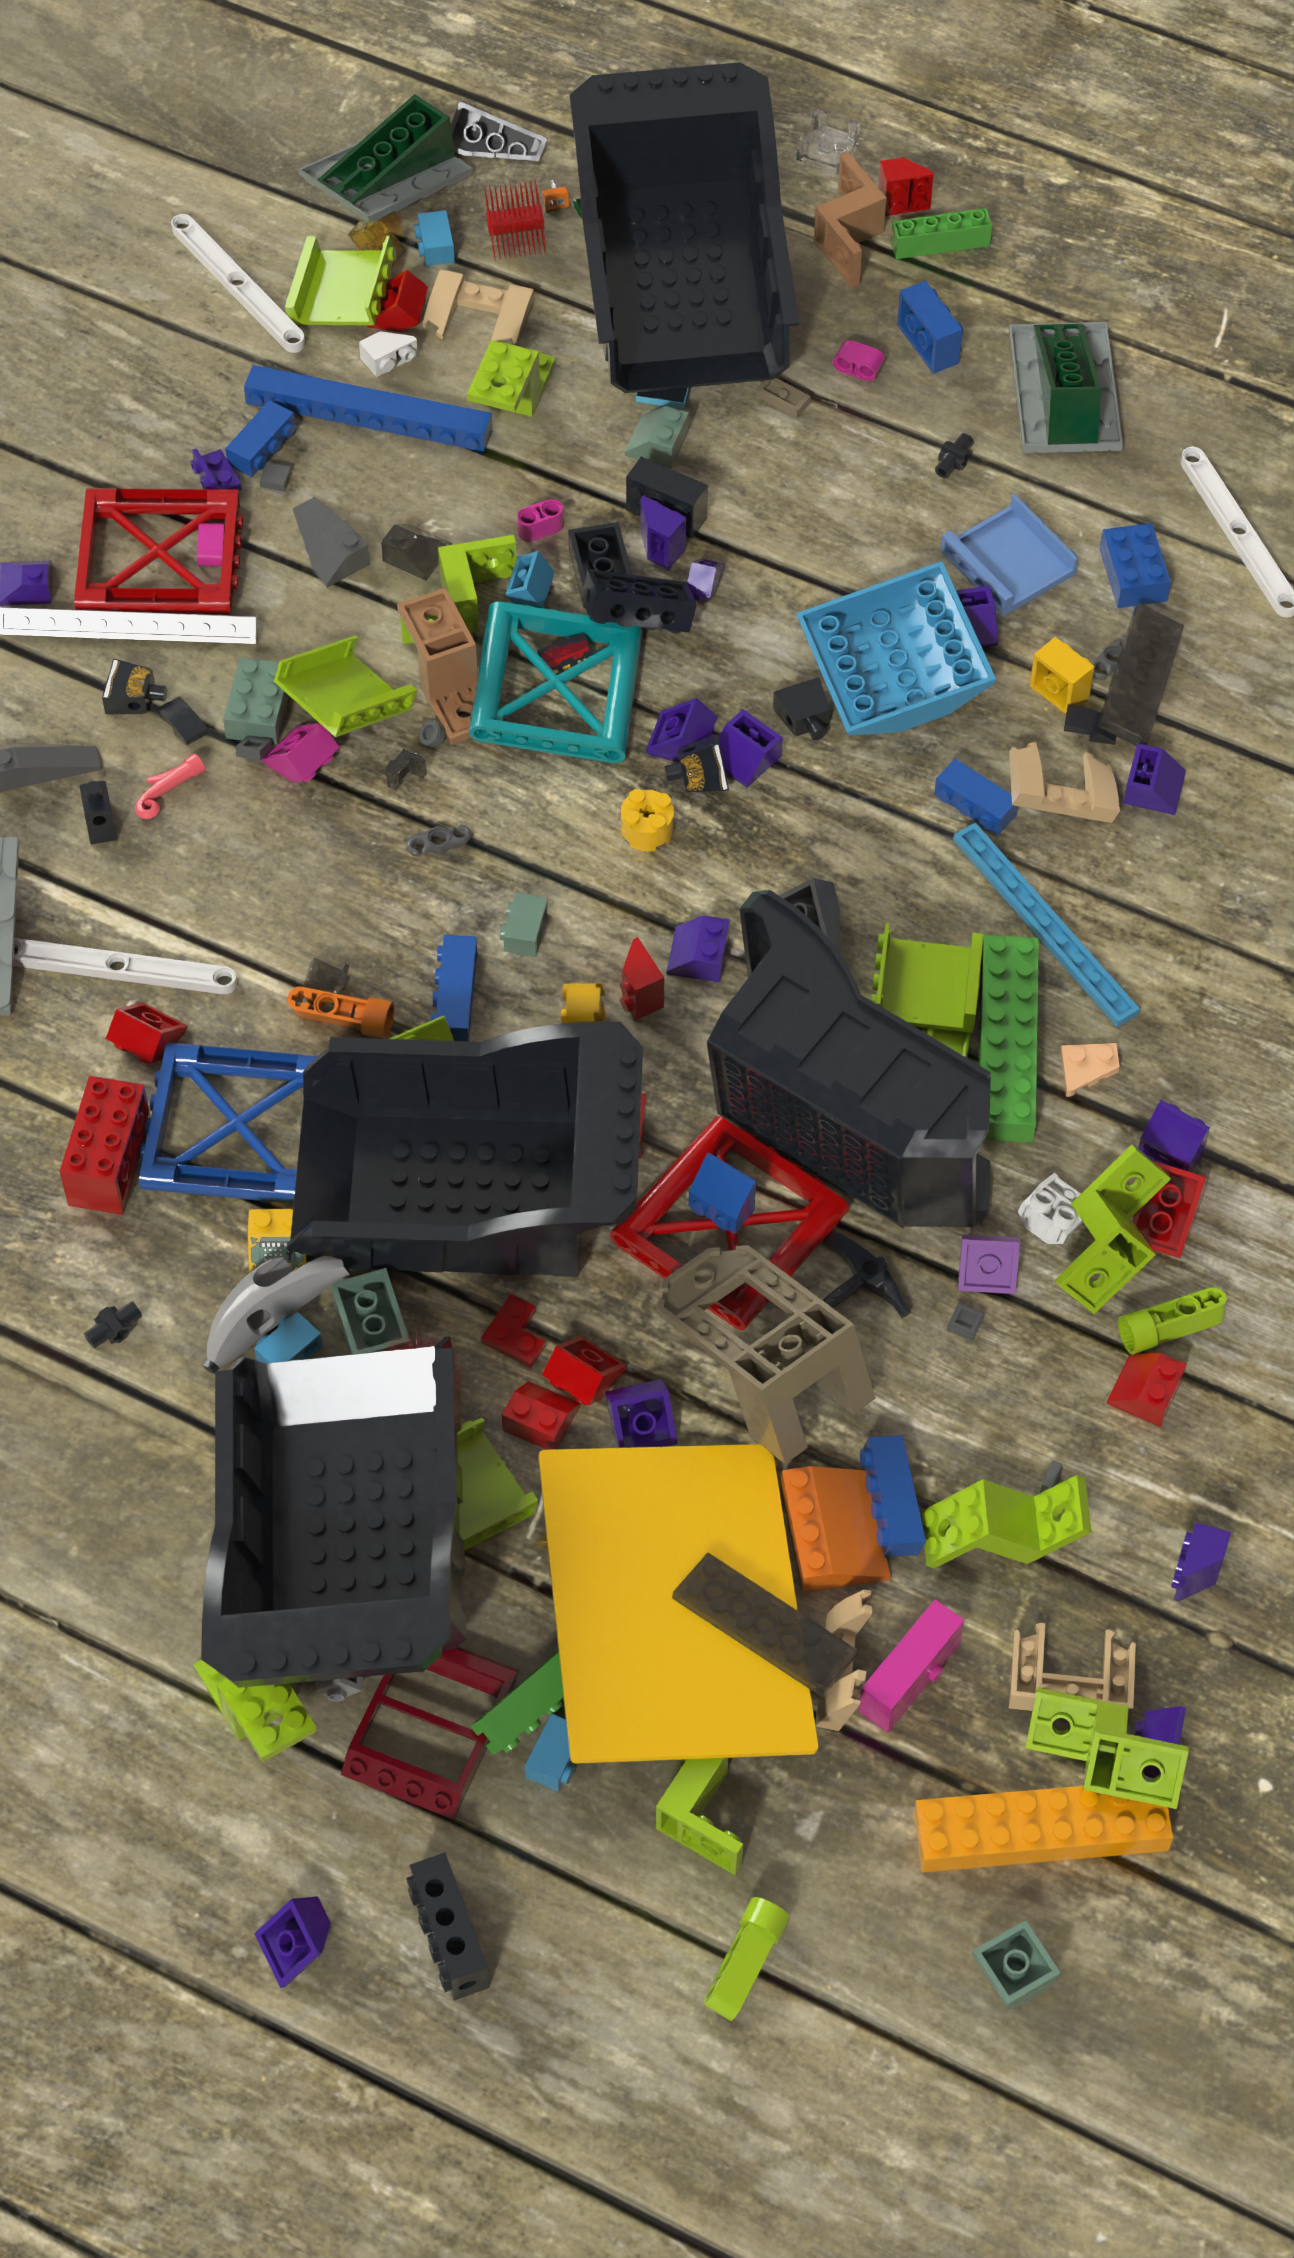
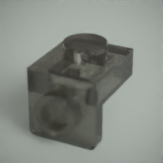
M403 749L397 758L391 760L386 767L387 786L397 791L410 773L424 779L427 775L426 760L417 753H411Z
M313 958L303 985L312 989L337 994L340 989L344 991L348 985L350 975H347L350 965L344 963L340 968H336Z

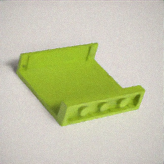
M307 236L286 301L285 310L287 316L296 325H375L377 315L381 313L382 298L386 296L387 281L392 275V264L397 259L396 247L392 245L390 236H386L385 242L382 244V250H321L317 237Z
M356 635L281 660L277 666L274 682L334 737L410 711L417 693V689L412 684L393 690L353 654L358 640Z
M886 923L884 934L879 933L877 950H882V954H876L875 970H880V974L874 973L872 990L878 991L877 994L871 995V1001L915 1027L973 1033L983 934L972 933L971 947L891 939L890 923Z
M483 1418L474 1422L470 1420L463 1423L461 1431L457 1433L458 1463L462 1468L463 1502L459 1505L460 1536L464 1541V1551L536 1514L539 1501L533 1491L525 1495L483 1433Z

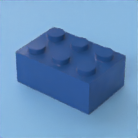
M926 280L900 290L897 326L931 372L934 374L959 364L963 328L960 322L953 318L948 306L941 302L936 290L932 289Z
M1146 523L1103 529L1099 550L1117 608L1167 602L1171 580L1153 524Z

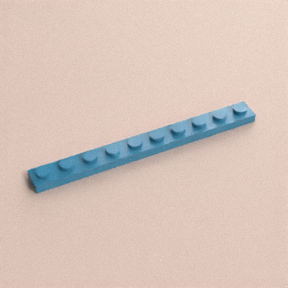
M976 823L954 834L953 841L1116 1027L1139 1015L1140 1008Z

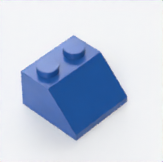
M708 1153L689 1190L688 1206L700 1216L705 1215L713 1220L719 1228L736 1234L755 1210L756 1181Z

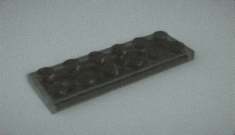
M1138 603L1134 608L1097 727L1137 746V743L1148 744L1183 632V624Z
M707 1553L673 1591L672 1599L822 1698L857 1656L858 1650L710 1553Z

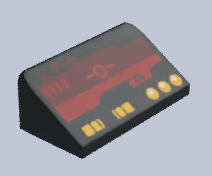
M584 633L537 651L538 655L557 675L593 655Z

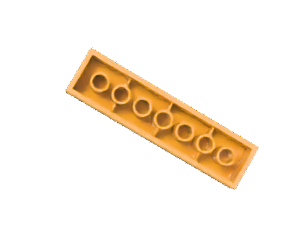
M1084 1786L916 1800L914 1820L921 1872L1169 1851L1173 1834L1168 1807L1083 1790Z

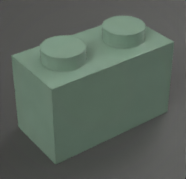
M515 893L513 902L508 903L506 910L508 922L507 924H502L500 931V940H504V952L536 957L548 915V898Z

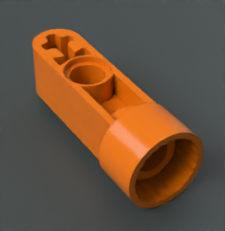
M306 987L293 988L287 997L289 1006L298 1017L361 1030L362 1035L387 1039L393 1025L395 1004L393 1001L374 997L364 1000ZM327 1003L335 1004L331 1012H322L324 1005ZM356 1008L354 1018H352L353 1010Z

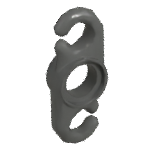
M1122 636L1121 642L1118 641L1115 645L1107 646L1091 663L1094 666L1093 678L1096 680H1106L1107 675L1112 674L1113 671L1121 670L1125 663L1137 653L1139 645L1137 640L1131 636ZM1121 642H1128L1132 644V647L1124 648ZM1115 654L1118 655L1121 658V660L1113 662L1110 661L1107 658V656ZM1097 668L1106 669V674L1097 673L1095 670Z
M463 824L458 826V829L465 833L463 837L454 836L455 827L448 829L434 827L429 831L413 835L407 841L406 849L411 855L417 857L420 852L414 849L413 845L421 843L424 845L421 850L423 854H427L430 851L435 854H443L450 849L466 845L471 839L472 833ZM436 836H442L446 841L438 845L434 844L432 839Z

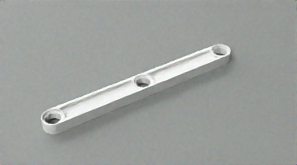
M179 214L173 217L171 224L176 238L286 351L297 353L303 350L305 347L303 331L195 220L186 214ZM185 223L189 225L184 229L177 228L179 224ZM235 280H242L244 282L241 285L231 284ZM290 338L300 339L297 343L288 342Z
M1187 447L1182 452L1181 457L1183 470L1275 612L1281 617L1288 618L1294 616V590L1205 453L1198 447ZM1188 456H1195L1199 461L1193 463L1189 462L1186 458ZM1242 528L1246 533L1236 534L1233 532V529ZM1282 601H1289L1293 604V607L1285 608L1280 603Z
M15 938L14 947L18 949V952L14 955V966L215 994H229L237 987L235 971L226 966ZM114 962H123L125 964L121 970H112L110 968ZM222 976H228L232 979L227 985H221L217 983V980Z

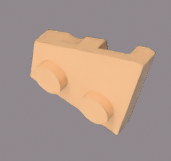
M1116 1043L1061 1046L1060 1054L1066 1097L1073 1096L1076 1090L1086 1085L1090 1087L1098 1083L1100 1079L1108 1078L1119 1072L1120 1065Z

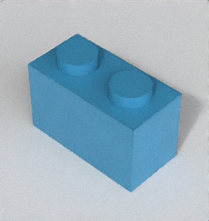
M446 210L418 214V224H414L416 239L421 240V242H418V251L420 257L424 256L426 266L454 263V245Z
M539 551L517 557L505 594L513 604L530 605L537 608L544 607L555 571Z
M296 1312L293 1316L283 1319L278 1328L269 1336H263L256 1344L254 1350L256 1361L274 1363L309 1359L323 1347L321 1333L301 1314Z
M551 1713L525 1764V1778L559 1792L563 1783L568 1784L570 1782L575 1767L572 1766L573 1762L570 1760L566 1719Z

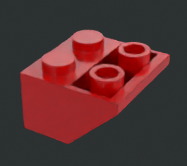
M904 157L880 161L878 188L887 197L885 216L930 210L933 171Z

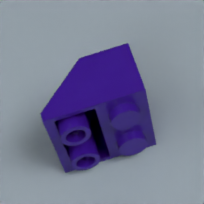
M642 496L640 532L647 560L669 571L685 552L686 517L682 516L679 512L666 508L658 501Z
M990 586L956 590L981 647L998 646L996 611Z
M744 709L724 726L718 737L725 772L746 788L782 757L783 737Z
M1137 743L1123 804L1175 815L1186 770L1164 749Z
M1160 1100L1140 1138L1138 1149L1152 1161L1192 1172L1203 1157L1210 1127L1205 1125L1202 1120L1182 1112L1177 1106Z
M1197 1522L1195 1523L1193 1533L1186 1532L1171 1588L1176 1589L1174 1600H1184L1216 1584L1231 1532Z

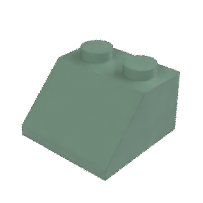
M664 406L641 416L625 450V456L636 459L644 457L662 466L672 468L688 434L689 412Z

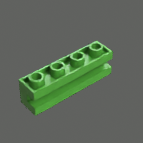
M987 208L892 221L894 235H891V245L896 259L990 246L992 224Z
M559 1651L553 1654L470 1726L477 1736L484 1733L490 1742L486 1747L493 1755L502 1749L505 1753H508L521 1742L517 1738L521 1733L525 1731L527 1735L530 1734L542 1723L539 1718L544 1713L550 1716L551 1713L553 1714L563 1705L560 1701L563 1698Z

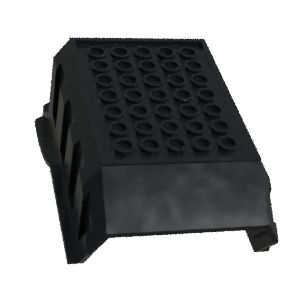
M741 62L592 75L573 91L569 98L576 147L583 229L598 342L603 344L605 361L609 365L611 384L624 393H636L775 379L790 367L789 326H798L799 319L781 207L778 157L768 77Z
M771 890L752 892L739 909L748 979L722 1011L706 1041L717 1114L744 1131L752 1133L760 1141L901 1228L974 1227L989 1213L990 1161L977 1152L989 1132L991 1072L861 995L852 973L840 953L815 923L798 908Z
M577 1022L540 1026L503 1034L482 1042L330 1037L329 1047L303 1070V1108L290 1241L287 1242V1249L315 1258L330 1256L341 1259L352 1270H380L386 1268V1270H409L412 1272H469L501 1275L528 1274L578 1277L581 1233L602 1225L623 1224L637 1210L643 1066L642 1045L621 1022Z
M450 1336L444 1337L434 1347L263 1363L250 1358L240 1357L228 1370L215 1371V1527L210 1544L204 1586L201 1660L238 1688L423 1672L442 1656V1650H453L467 1640L466 1615L461 1606V1577L465 1575L464 1541L460 1536L459 1505L463 1502L462 1468L458 1463L457 1433L461 1431V1407L459 1394L455 1389L454 1349L452 1348Z

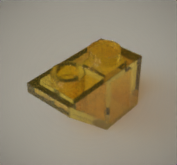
M361 219L347 234L359 250H382V244L385 242L386 236H390L392 245L396 247L397 259L393 261L392 266L407 251L382 219L375 222H366Z

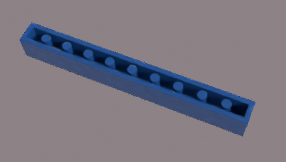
M252 365L244 385L246 404L263 407L270 400L302 416L390 432L421 440L464 447L470 450L484 452L492 432V413L256 365Z

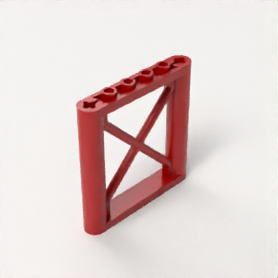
M86 488L74 594L75 610L231 615L233 590L238 589V574H235V569H240V555L236 553L237 549H241L242 545L241 534H238V530H243L239 489ZM123 514L199 516L163 542L157 544ZM98 518H112L150 550L105 583H91ZM211 519H225L220 584H204L167 552L199 528V524H205ZM159 558L194 589L116 587Z
M716 1116L637 1202V1210L623 1224H617L610 1232V1237L619 1248L664 1279L683 1266L681 1263L649 1242L654 1235L721 1228L710 1218L666 1223L657 1222L693 1184L708 1153L727 1163L726 1156L731 1150L809 1202L805 1209L751 1214L742 1225L751 1226L803 1220L768 1259L790 1277L849 1212V1206L842 1197L827 1188L819 1178L806 1174L798 1164L787 1161L774 1148L766 1147L760 1143L752 1133L744 1132L725 1118ZM725 1230L728 1251L736 1250V1246H739L737 1233L734 1234L729 1230ZM743 1283L730 1292L728 1296L726 1295L707 1309L734 1328L743 1331L770 1300L749 1284L745 1285Z

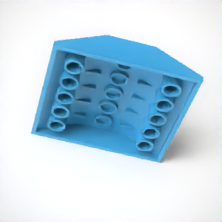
M942 561L796 613L847 735L896 733L908 730L951 714L997 682Z

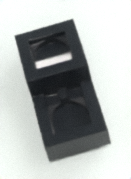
M180 696L157 708L160 717L172 727L175 736L186 745L209 734L202 720Z
M1068 704L1064 731L1089 735L1090 742L1115 745L1118 727L1117 720L1092 709Z

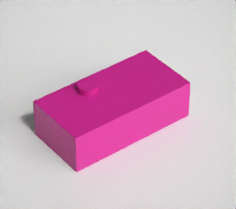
M935 1599L861 1689V1702L858 1712L888 1733L930 1681L935 1683L945 1669L943 1665L961 1643L965 1620Z

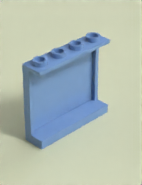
M1015 494L1011 495L1009 507L962 534L955 536L951 531H948L942 535L940 550L942 554L975 588L990 586L995 608L1003 617L1076 575L1078 558L1075 552L1068 549L1061 542L1059 536L1053 533L1045 525L1044 521L1037 517L1029 509L1028 505Z

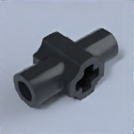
M962 433L954 443L946 441L943 444L938 455V461L940 462L935 467V472L938 476L948 478L954 469L963 471L971 455L970 448L974 444V440L970 435Z
M133 1301L119 1310L115 1306L106 1307L94 1319L96 1325L83 1334L93 1349L107 1340L111 1344L120 1343L132 1331L130 1325L140 1319L142 1314Z

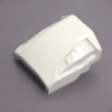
M1055 1173L1040 1183L1033 1193L1021 1203L1018 1214L1024 1227L1047 1244H1064L1075 1229L1083 1223L1071 1205L1081 1193L1059 1179V1176Z

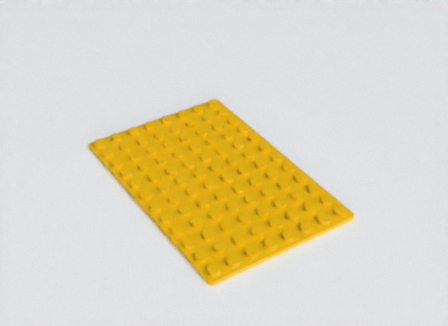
M761 1444L540 1451L538 1460L570 1760L573 1763H602L815 1754L818 1750V1740L774 1455Z

